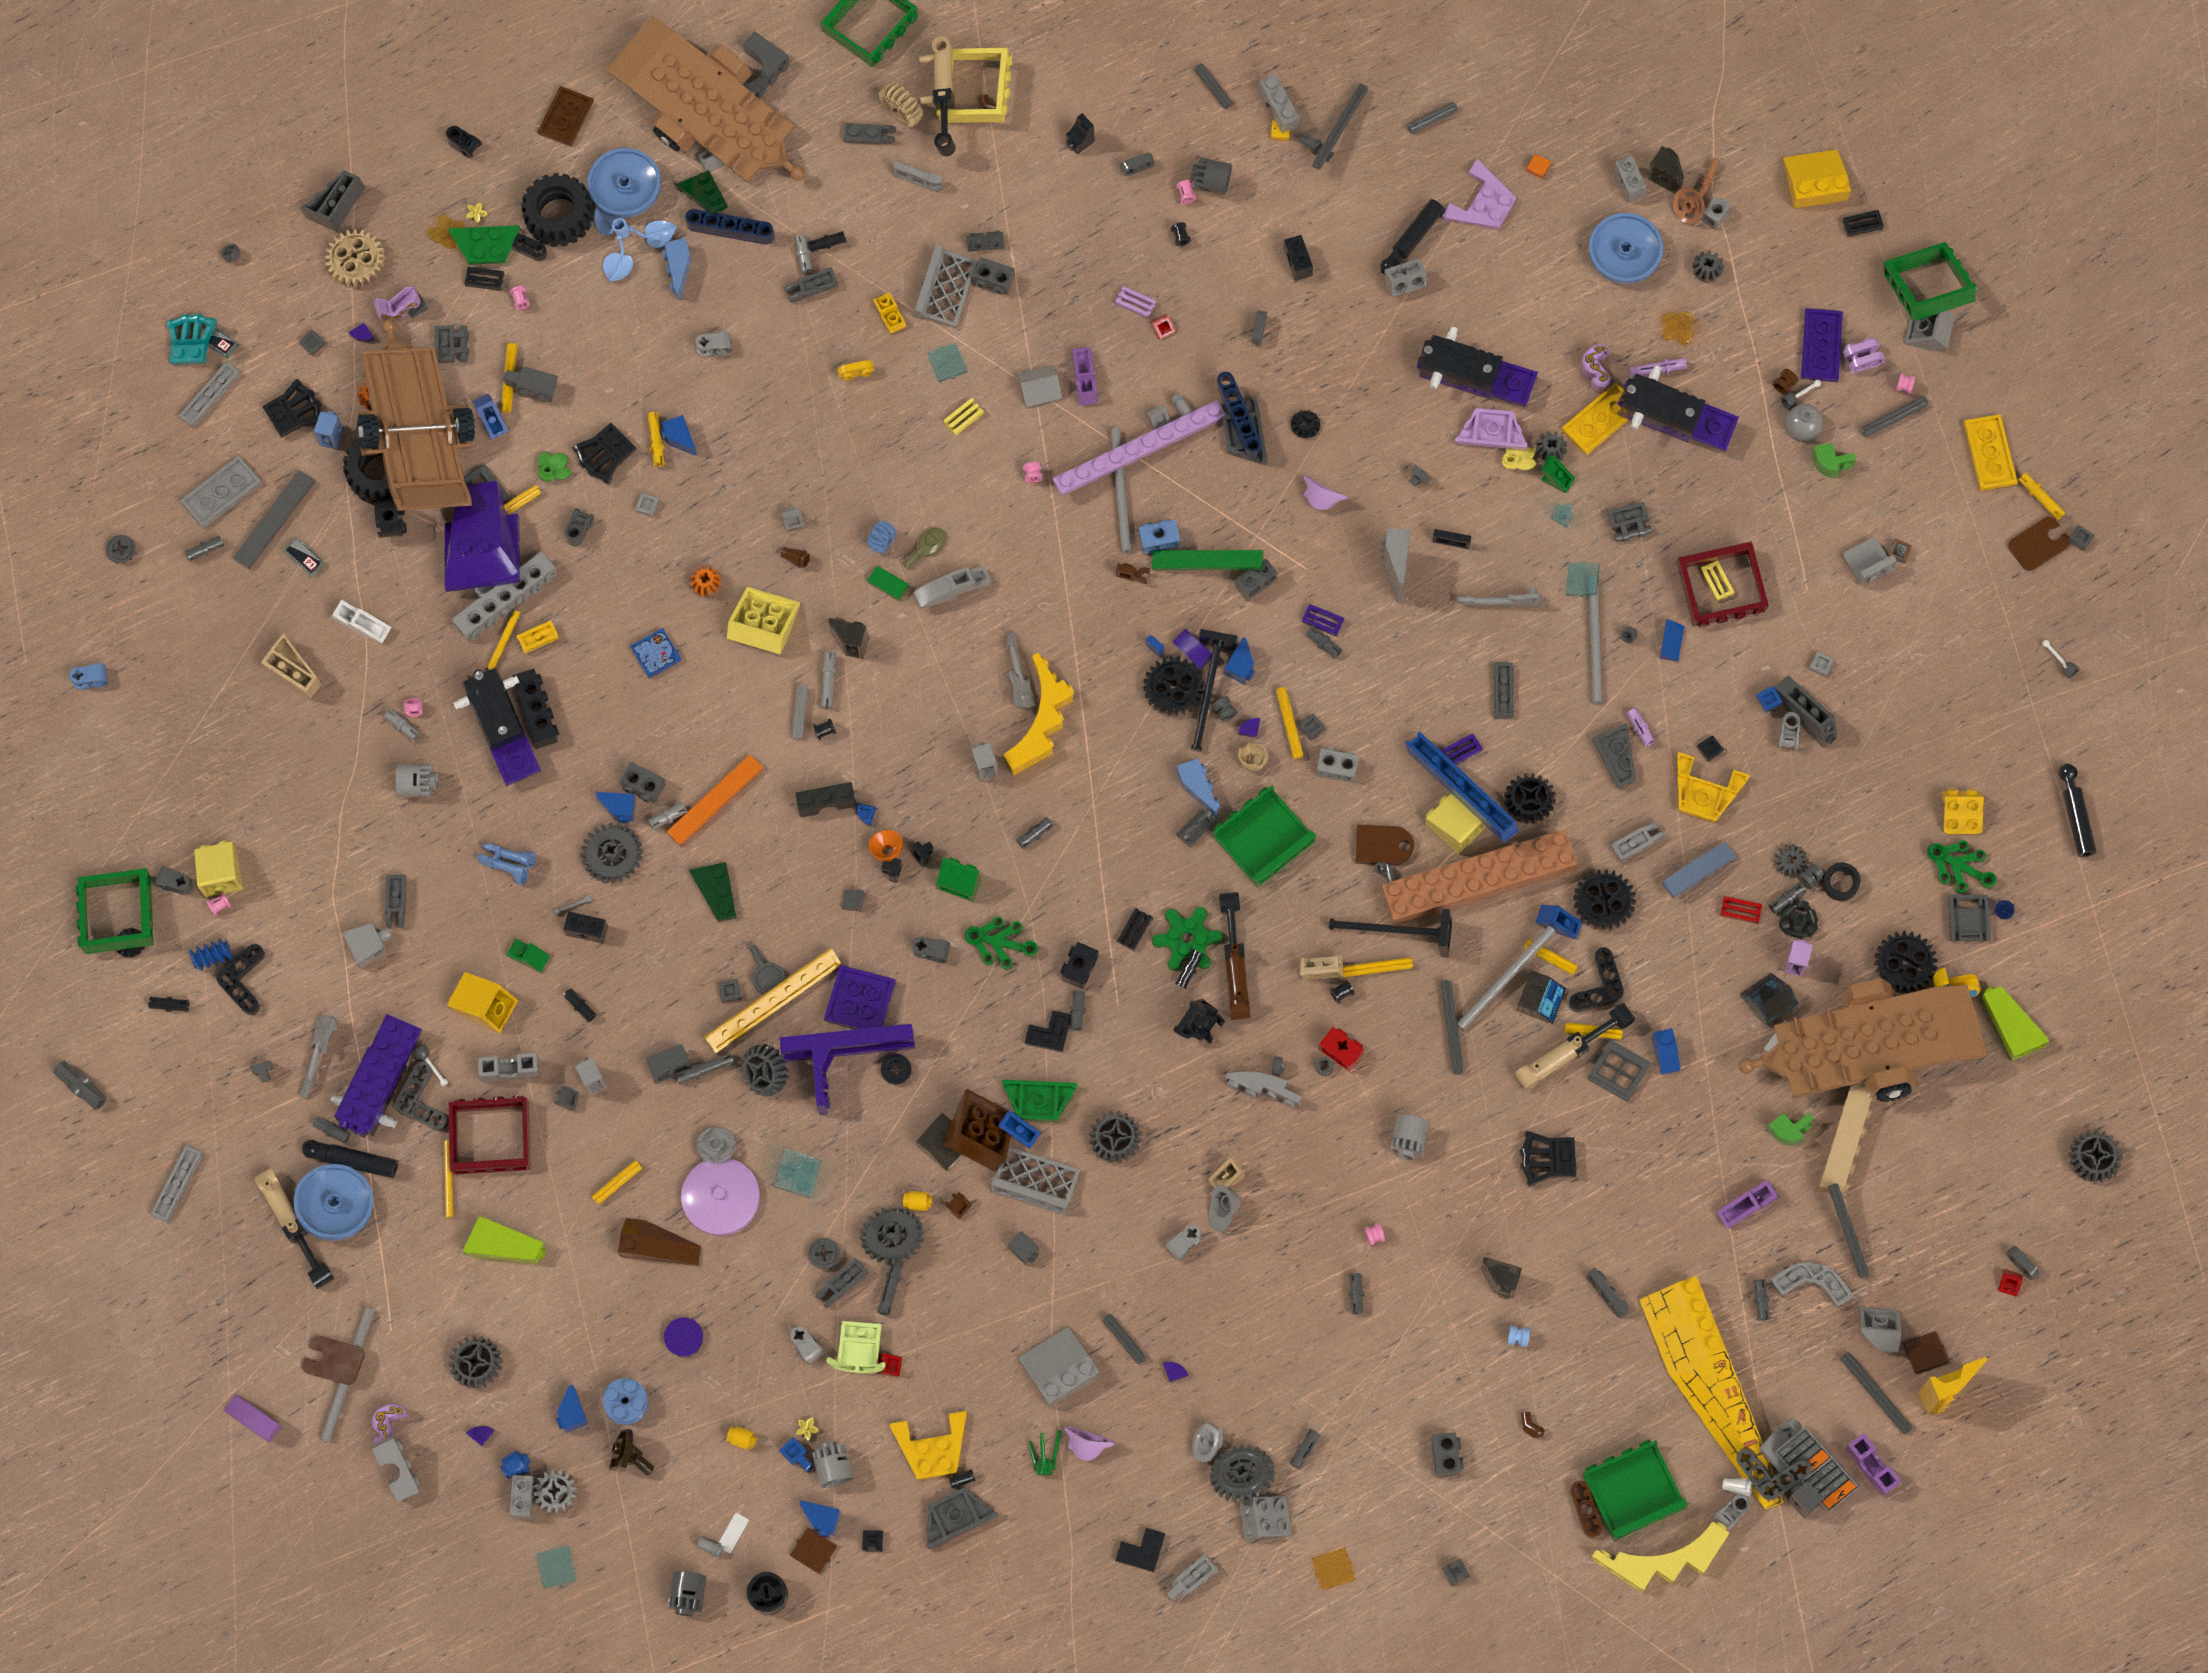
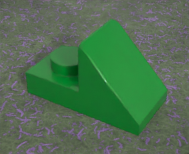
M1552 455L1548 456L1540 470L1544 474L1541 480L1563 493H1567L1575 480V477Z
M516 938L506 954L507 957L539 973H542L550 958L547 953L534 944H527Z

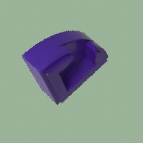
M365 323L349 331V335L355 340L365 342L374 340Z
M1252 718L1245 721L1241 725L1238 735L1257 738L1260 718Z
M1175 1362L1163 1363L1169 1382L1188 1376L1187 1371L1180 1364Z
M479 1426L470 1429L466 1434L483 1446L495 1431L487 1426Z

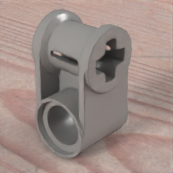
M727 331L702 334L696 338V350L701 357L727 355L732 352L730 334Z
M1789 712L1784 716L1781 723L1778 748L1786 747L1793 748L1794 751L1798 750L1800 717L1797 713ZM1793 720L1796 725L1789 726L1786 721Z
M1196 1225L1186 1226L1164 1246L1177 1261H1180L1199 1243L1201 1239L1199 1227ZM1189 1231H1190L1191 1233L1196 1232V1233H1195V1235H1196V1238H1195V1239H1194L1193 1237L1188 1238V1237H1189V1234H1188Z
M797 1326L792 1329L790 1338L808 1365L824 1354L822 1348L804 1327ZM796 1334H803L804 1339L795 1340L797 1338Z
M1742 1494L1735 1496L1713 1519L1727 1527L1726 1531L1729 1532L1750 1507L1749 1498ZM1743 1500L1746 1508L1738 1509L1735 1506V1501Z

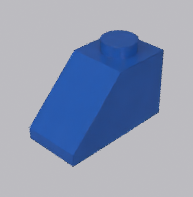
M489 393L472 401L491 439L508 432Z
M683 415L662 422L664 429L661 430L664 441L668 439L670 446L693 456L697 455Z
M1243 637L1225 666L1224 674L1245 685L1247 680L1250 681L1255 671L1247 639Z
M596 792L598 802L615 821L623 824L629 823V821L634 822L636 807L634 794Z
M1541 905L1535 923L1544 929L1548 926L1552 927L1556 934L1577 939L1582 921L1558 905Z
M1673 1029L1653 1032L1651 1039L1661 1075L1680 1071L1678 1047Z
M573 1384L569 1385L557 1410L559 1417L556 1418L559 1429L563 1428L566 1433L588 1425L577 1391Z
M801 1500L800 1506L814 1530L818 1532V1535L827 1538L830 1535L835 1536L841 1514L840 1510Z

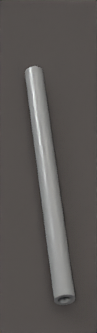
M1119 428L1111 429L1112 450L1121 446ZM1122 467L1114 471L1121 549L1122 553L1131 552L1124 469Z
M1591 576L1589 577L1592 701L1593 704H1602L1598 577Z
M1548 926L1460 1019L1457 1023L1458 1027L1464 1030L1554 935L1555 930L1552 927Z
M365 1307L353 1345L362 1348L375 1310ZM339 1383L320 1438L323 1441L330 1442L349 1385Z

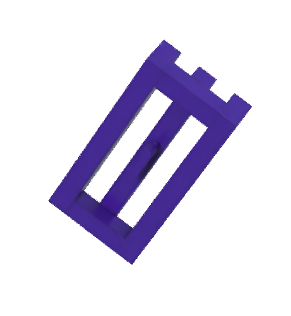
M1309 604L1302 619V623L1311 627L1314 626L1316 629L1336 637L1344 622L1343 617ZM1313 611L1317 614L1335 620L1338 622V624L1328 621L1314 614H1311L1310 612Z
M1472 733L1440 751L1451 760L1476 746L1474 750L1452 761L1457 765L1482 752L1483 749ZM1471 740L1473 741V743L1447 756V753Z

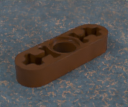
M1576 1481L1571 1487V1496L1583 1532L1588 1538H1597L1602 1532V1525L1589 1486L1584 1481ZM1580 1485L1581 1488H1585L1583 1497L1584 1499L1588 1497L1589 1500H1583L1578 1503L1577 1500H1581L1579 1493H1575L1577 1486ZM1584 1504L1590 1505L1592 1513L1589 1515L1582 1514L1581 1506ZM1595 1517V1519H1592V1524L1594 1527H1598L1595 1531L1596 1534H1593L1592 1531L1588 1532L1587 1529L1590 1527L1589 1521L1584 1522L1583 1519Z

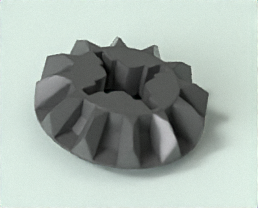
M117 535L111 538L106 545L108 558L116 564H125L128 560H132L133 555L136 554L134 541L126 535ZM120 544L125 549L123 550V555L117 552Z
M818 1239L809 1248V1260L818 1269L827 1270L834 1267L839 1260V1247L831 1239ZM823 1246L826 1252H830V1255H827L826 1261H824L822 1256H819L822 1253Z

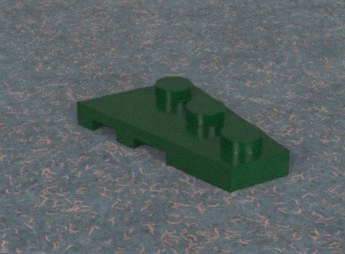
M709 170L675 184L678 191L684 192L689 199L695 200L701 208L711 215L728 208Z
M726 862L690 869L689 873L717 921L736 919L737 916Z

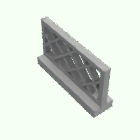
M936 245L913 317L918 319L923 317L956 328L977 261L943 250L942 246ZM943 257L952 258L954 264L946 267L942 261ZM968 263L972 267L971 270L963 273L959 265ZM957 267L960 275L952 278L948 270ZM945 272L949 280L940 283L937 276ZM963 278L966 285L958 289L954 281ZM951 283L955 291L946 294L943 286ZM940 288L944 296L935 300L932 291ZM957 294L961 301L953 306L949 297ZM946 299L950 307L941 311L937 303ZM935 305L939 313L931 315L926 313L928 307ZM952 310L955 315L954 322L947 320L944 314Z
M1009 1147L1007 1157L1011 1153L1017 1155L1019 1161L1010 1165L1006 1158V1161L999 1166L996 1176L992 1181L991 1192L1066 1216L1068 1205L1081 1170ZM1033 1160L1038 1167L1028 1171L1025 1162ZM1022 1164L1025 1173L1016 1176L1012 1168ZM1047 1166L1054 1167L1056 1173L1046 1176L1043 1168ZM1007 1170L1010 1171L1013 1177L1007 1181L1000 1179L1001 1173ZM1040 1170L1044 1178L1034 1182L1030 1174ZM1070 1172L1075 1175L1072 1180L1065 1182L1061 1174ZM1028 1176L1032 1184L1022 1186L1018 1180ZM1059 1176L1062 1184L1053 1188L1049 1180ZM1047 1182L1050 1190L1046 1192L1039 1191L1037 1185ZM1065 1187L1068 1193L1066 1199L1058 1197L1056 1191Z

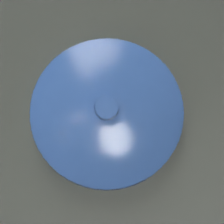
M619 148L603 154L595 161L589 171L587 186L590 197L598 209L613 217L629 218L642 214L656 202L661 190V176L656 163L647 154L632 148Z
M1619 213L1611 215L1595 227L1590 237L1589 257L1591 263L1600 275L1612 282L1620 284L1640 282L1655 272L1662 259L1663 241L1658 229L1648 219L1637 214Z
M327 1164L311 1170L301 1179L294 1195V1211L300 1225L311 1235L323 1240L337 1241L352 1237L364 1228L373 1210V1193L368 1181L355 1169L340 1164Z

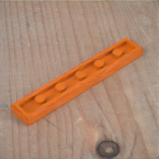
M751 755L747 756L667 831V834L679 846L683 845L763 770V767Z

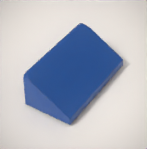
M1666 620L1659 659L1679 661L1684 625L1672 620Z
M1010 1110L1006 1112L998 1127L1029 1149L1041 1134Z

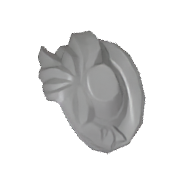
M1205 1421L1197 1429L1192 1442L1193 1455L1197 1460L1208 1462L1216 1456L1223 1444L1222 1427L1217 1429L1212 1423Z

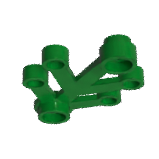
M1961 840L1956 844L1943 846L1940 843L1931 844L1927 849V856L1930 860L1936 862L1940 884L1946 885L1951 879L1950 874L1946 872L1945 861L1951 865L1957 884L1955 890L1958 894H1964L1968 889L1961 871L1979 880L1984 888L1989 889L1995 885L1997 877L1994 873H1982L1965 864L1972 861L1983 862L1986 858V853L1983 850L1953 857L1949 853L1956 851L1965 853L1968 850L1969 844L1967 841ZM1964 844L1966 849H1961L1959 845ZM1933 851H1939L1940 855H1934ZM1976 854H1982L1983 858H1977ZM1941 876H1946L1948 880L1943 881ZM1984 879H1990L1991 883L1986 884ZM1963 885L1965 890H1960L1958 886Z
M995 917L990 923L981 928L972 926L966 930V942L970 945H976L985 965L993 964L994 956L988 953L983 942L991 944L1001 960V966L1004 970L1011 969L1013 963L1011 958L1007 957L1002 947L1021 951L1027 957H1034L1038 953V946L1032 940H1028L1023 944L1005 939L1013 933L1019 934L1022 932V924L1019 921H1014L1011 926L993 936L986 934L994 928H1003L1004 921L1001 917ZM997 920L1002 922L999 926H996L994 923ZM1019 925L1020 929L1014 930L1013 927ZM977 934L978 938L972 939L971 935ZM1029 947L1034 949L1032 953L1027 952ZM987 956H990L992 958L989 962L985 961L984 959ZM1009 961L1010 965L1004 966L1003 963Z

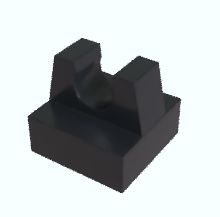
M919 841L912 845L911 854L921 867L928 864L934 846L930 841L924 845H921Z
M896 858L893 859V863L883 861L882 873L887 874L891 882H898L903 866L902 861Z
M863 1530L862 1551L883 1552V1531Z

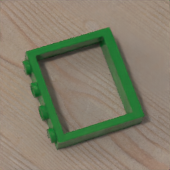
M840 0L821 21L822 32L873 67L875 63H879L882 60L883 54L887 50L892 49L898 37H902L905 34L906 28L917 20V7L908 0H888L904 11L906 15L871 54L834 29L858 0Z
M1946 242L1883 262L1884 277L1912 321L1976 302L1977 286L1974 282H1971L1969 273L1964 271L1960 259L1957 260L1954 250L1949 248ZM1944 259L1962 288L1917 302L1899 273Z
M147 868L78 877V885H75L76 895L79 896V902H76V910L79 913L77 928L80 931V936L77 937L78 947H81L85 954L154 945L151 875ZM139 881L142 933L88 940L86 888Z

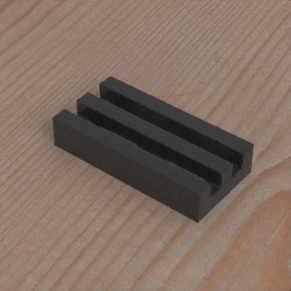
M1879 210L1842 219L1847 237L1882 230L1884 227ZM1873 217H1876V218H1877V219L1868 220V221H1861V222H1859V223H1855V224H1850V225H1849L1850 222H1855V221L1864 220V219L1873 218Z
M467 267L464 284L466 287L502 291L505 274L504 271ZM471 274L495 276V277H499V279L488 278V277H484V276H481V277H480V276H472Z
M1434 529L1432 542L1469 549L1472 536Z
M1135 908L1117 943L1135 951L1153 916L1147 915L1145 912ZM1138 915L1139 918H1138L1136 924L1134 925L1132 931L1130 932V934H1129L1127 940L1124 941V938H1125L1127 932L1129 931V929H1130L1132 923L1134 922L1136 916ZM1143 918L1146 919L1133 945L1129 944Z

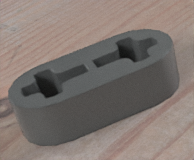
M1146 153L1124 161L1120 164V169L1124 176H1129L1151 168L1155 161L1151 153Z
M1258 310L1252 344L1261 345L1267 319L1266 311Z
M2013 1246L2006 1252L2008 1258L2028 1279L2033 1280L2040 1274L2038 1268L2018 1247Z

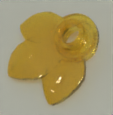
M441 215L437 221V227L428 229L429 237L436 243H442L445 248L453 249L456 247L454 239L447 241V238L452 237L449 235L448 230L449 228H465L463 221L460 220L453 223L449 216Z
M1683 311L1679 314L1667 313L1662 317L1661 321L1667 325L1663 331V339L1673 340L1678 338L1682 346L1687 345L1693 337L1691 328L1694 324L1693 315L1690 312ZM1682 318H1688V322L1682 323Z

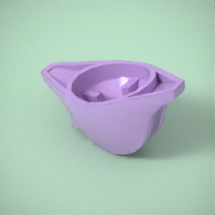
M1304 476L1307 489L1303 496L1308 498L1310 505L1315 509L1328 510L1337 502L1349 498L1327 488L1308 476Z
M1070 1426L1065 1427V1431L1070 1437L1067 1448L1073 1450L1075 1456L1081 1460H1093L1105 1448L1115 1445V1441Z

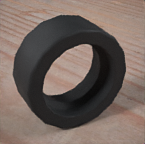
M1844 862L1835 863L1824 874L1825 876L1822 881L1823 889L1833 900L1847 901L1857 893L1861 882L1860 874L1851 864ZM1842 871L1852 877L1853 885L1849 891L1838 892L1832 888L1830 879L1834 873Z

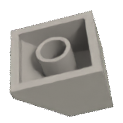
M1948 310L1916 321H1912L1910 318L1905 344L1930 351L1948 349L1955 315Z

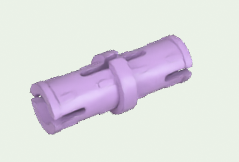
M1637 708L1630 710L1627 716L1634 726L1635 733L1639 734L1645 747L1652 745L1656 740L1648 729V723L1644 722Z

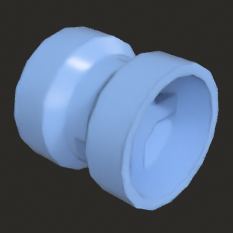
M1510 1325L1508 1345L1518 1343L1521 1347H1528L1530 1328L1518 1329L1517 1326Z

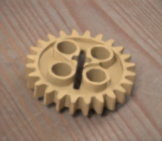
M354 229L353 234L347 230L346 236L340 233V239L334 237L335 244L329 243L331 249H326L328 255L325 256L327 261L325 263L326 267L329 268V274L333 276L334 280L338 279L340 284L345 281L346 286L353 283L354 287H356L357 282L364 286L365 280L371 283V277L377 278L375 273H381L379 267L385 266L382 261L386 260L383 255L385 251L381 248L382 244L380 241L378 242L376 236L372 237L370 232L365 235L364 230H361L360 234H358L357 230ZM357 245H362L361 248H355ZM346 253V256L339 257L341 254ZM366 259H371L370 262L364 263ZM350 268H355V270L348 272Z

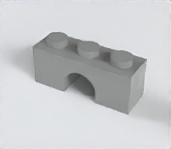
M1276 74L1259 80L1257 91L1265 106L1270 104L1274 120L1280 131L1284 133L1288 130L1291 132L1298 129L1300 118Z
M536 1052L517 1054V1057L513 1059H500L498 1056L478 1058L479 1077L482 1082L541 1077L540 1058Z
M394 1435L373 1444L372 1451L379 1466L387 1463H393L398 1466L400 1472L395 1478L389 1480V1486L396 1501L399 1502L418 1493V1486L421 1483L417 1474L413 1475L410 1470L413 1466L409 1457H404L401 1451L404 1447L400 1439H395Z

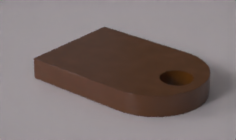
M1357 825L1355 864H1376L1381 862L1388 865H1400L1408 861L1412 856L1414 841L1411 834L1404 828L1397 826ZM1407 842L1410 848L1405 851L1401 850L1399 844Z

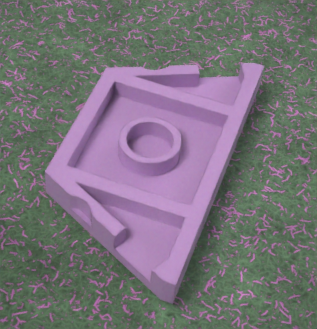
M1476 408L1459 436L1455 438V444L1527 450V443L1517 423L1514 411Z

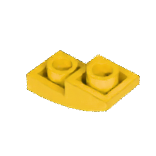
M890 292L873 299L876 309L890 334L907 327Z

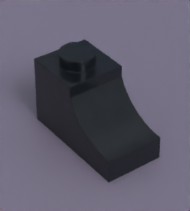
M1083 113L1077 116L1075 124L1066 133L1067 147L1071 151L1074 150L1077 154L1095 142L1094 125Z

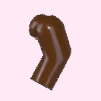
M987 94L980 96L983 109H996L997 104L991 103Z
M1531 1412L1521 1413L1524 1432L1533 1438L1542 1437L1545 1430L1543 1427L1532 1423Z

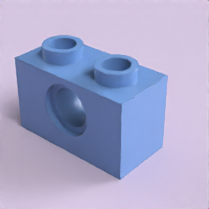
M330 411L326 413L320 412L314 429L316 438L320 446L338 450L345 431L339 416Z
M1166 519L1157 524L1146 523L1139 527L1143 554L1153 553V550H1169L1180 547L1176 520ZM1157 533H1162L1164 536L1161 538H1157L1154 535Z

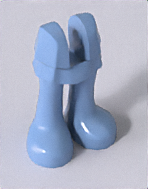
M493 843L483 844L482 849L494 854V856L490 858L479 854L477 861L485 867L488 866L491 869L495 868L510 873L518 885L523 886L526 883L529 874L527 868L531 869L536 861L535 852L526 851L520 853L502 848V846H496ZM502 857L510 859L512 861L520 863L523 866L504 862L501 859Z

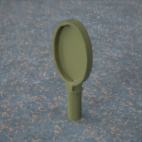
M931 528L925 531L917 541V550L914 551L903 565L908 569L922 555L931 556L939 552L946 541L945 532L940 528Z

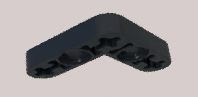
M258 944L248 946L219 971L216 977L218 984L244 1013L250 1016L258 1013L260 1004L239 980L264 959L265 952ZM252 951H258L259 956H252ZM245 956H247L248 959L250 958V961H251L250 964H249V962L247 961V959L244 958ZM238 962H245L246 967L244 970H236ZM224 975L233 983L231 987L226 981H223L222 977ZM236 988L243 989V994L240 997L233 996V991ZM247 999L253 1004L254 1008L252 1010L248 1008L243 1000Z
M1601 947L1596 951L1594 957L1603 986L1573 994L1568 1003L1569 1008L1573 1012L1594 1009L1619 1002L1622 999L1624 989L1610 949ZM1601 953L1608 955L1606 959L1607 966L1603 968L1601 966H1604V961L1602 958L1599 959ZM1611 970L1614 972L1615 977L1608 980L1604 977V972ZM1615 983V991H1619L1617 997L1614 994L1610 995L1612 992L1611 984ZM1598 993L1601 995L1602 1000L1595 1003L1591 1000V995ZM1587 995V1002H1582L1580 1007H1577L1576 1004L1573 1005L1575 999L1583 1001Z

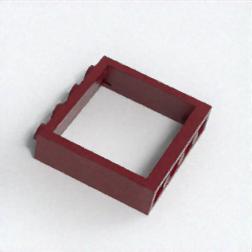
M1752 541L1678 557L1676 564L1693 627H1706L1712 622L1721 624L1727 622L1730 618L1739 620L1753 613L1754 616H1757L1760 613H1765L1769 607ZM1748 554L1760 602L1699 615L1687 568Z
M514 1095L512 1098L504 1099L503 1096H496L491 1100L478 1097L474 1098L473 1101L459 1099L449 1102L450 1172L453 1175L531 1170L530 1117L527 1097ZM522 1108L523 1158L458 1162L457 1112Z

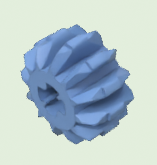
M879 521L868 535V547L880 554L886 552L896 538V528L889 522Z

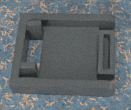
M1949 895L1950 941H1955V935H1958V941H1982V935H1985V941H1990L1988 895ZM1960 901H1977V908H1959Z

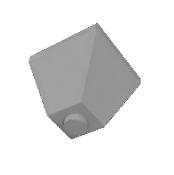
M1860 1306V1327L1864 1336L1877 1350L1887 1353L1898 1352L1901 1338L1900 1312L1898 1310Z

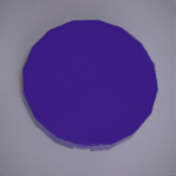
M687 1317L678 1318L666 1327L664 1342L672 1354L678 1357H689L696 1354L702 1346L703 1331L695 1320Z

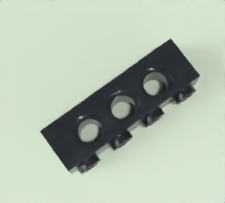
M530 669L513 675V677L517 676L520 682L516 684V688L536 749L558 743L556 736L559 735L557 725H553L551 721L554 715L551 707L547 708L546 705L549 699L546 690L542 691L540 686L544 684L541 674H536L535 669ZM532 688L536 689V692L533 694L527 693ZM535 706H542L540 710L533 711ZM540 723H547L544 728H538Z

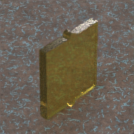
M1345 1548L1312 1558L1316 1571L1315 1576L1318 1577L1322 1591L1355 1580L1351 1567L1352 1562L1349 1561Z

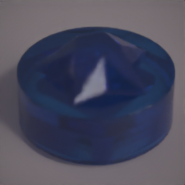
M2001 900L1995 906V913L2000 919H2009L2014 914V905L2009 900Z

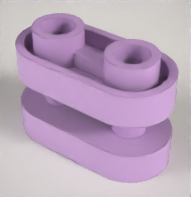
M1870 337L1861 343H1851L1845 347L1843 351L1845 359L1852 360L1848 364L1851 373H1858L1879 366L1886 361L1883 352H1876L1880 348L1877 339Z

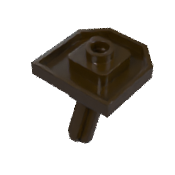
M621 1430L612 1446L613 1454L609 1470L626 1469L628 1464L635 1465L645 1475H649L653 1471L654 1466L641 1456L643 1452L632 1444L633 1430Z

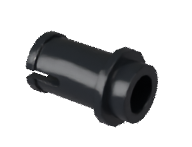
M972 1469L956 1475L953 1473L949 1477L951 1487L959 1489L961 1485L975 1482L974 1476L966 1478V1476L973 1474Z

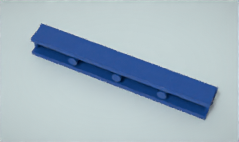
M1420 731L1411 742H1405L1408 753L1503 843L1519 832L1515 820Z

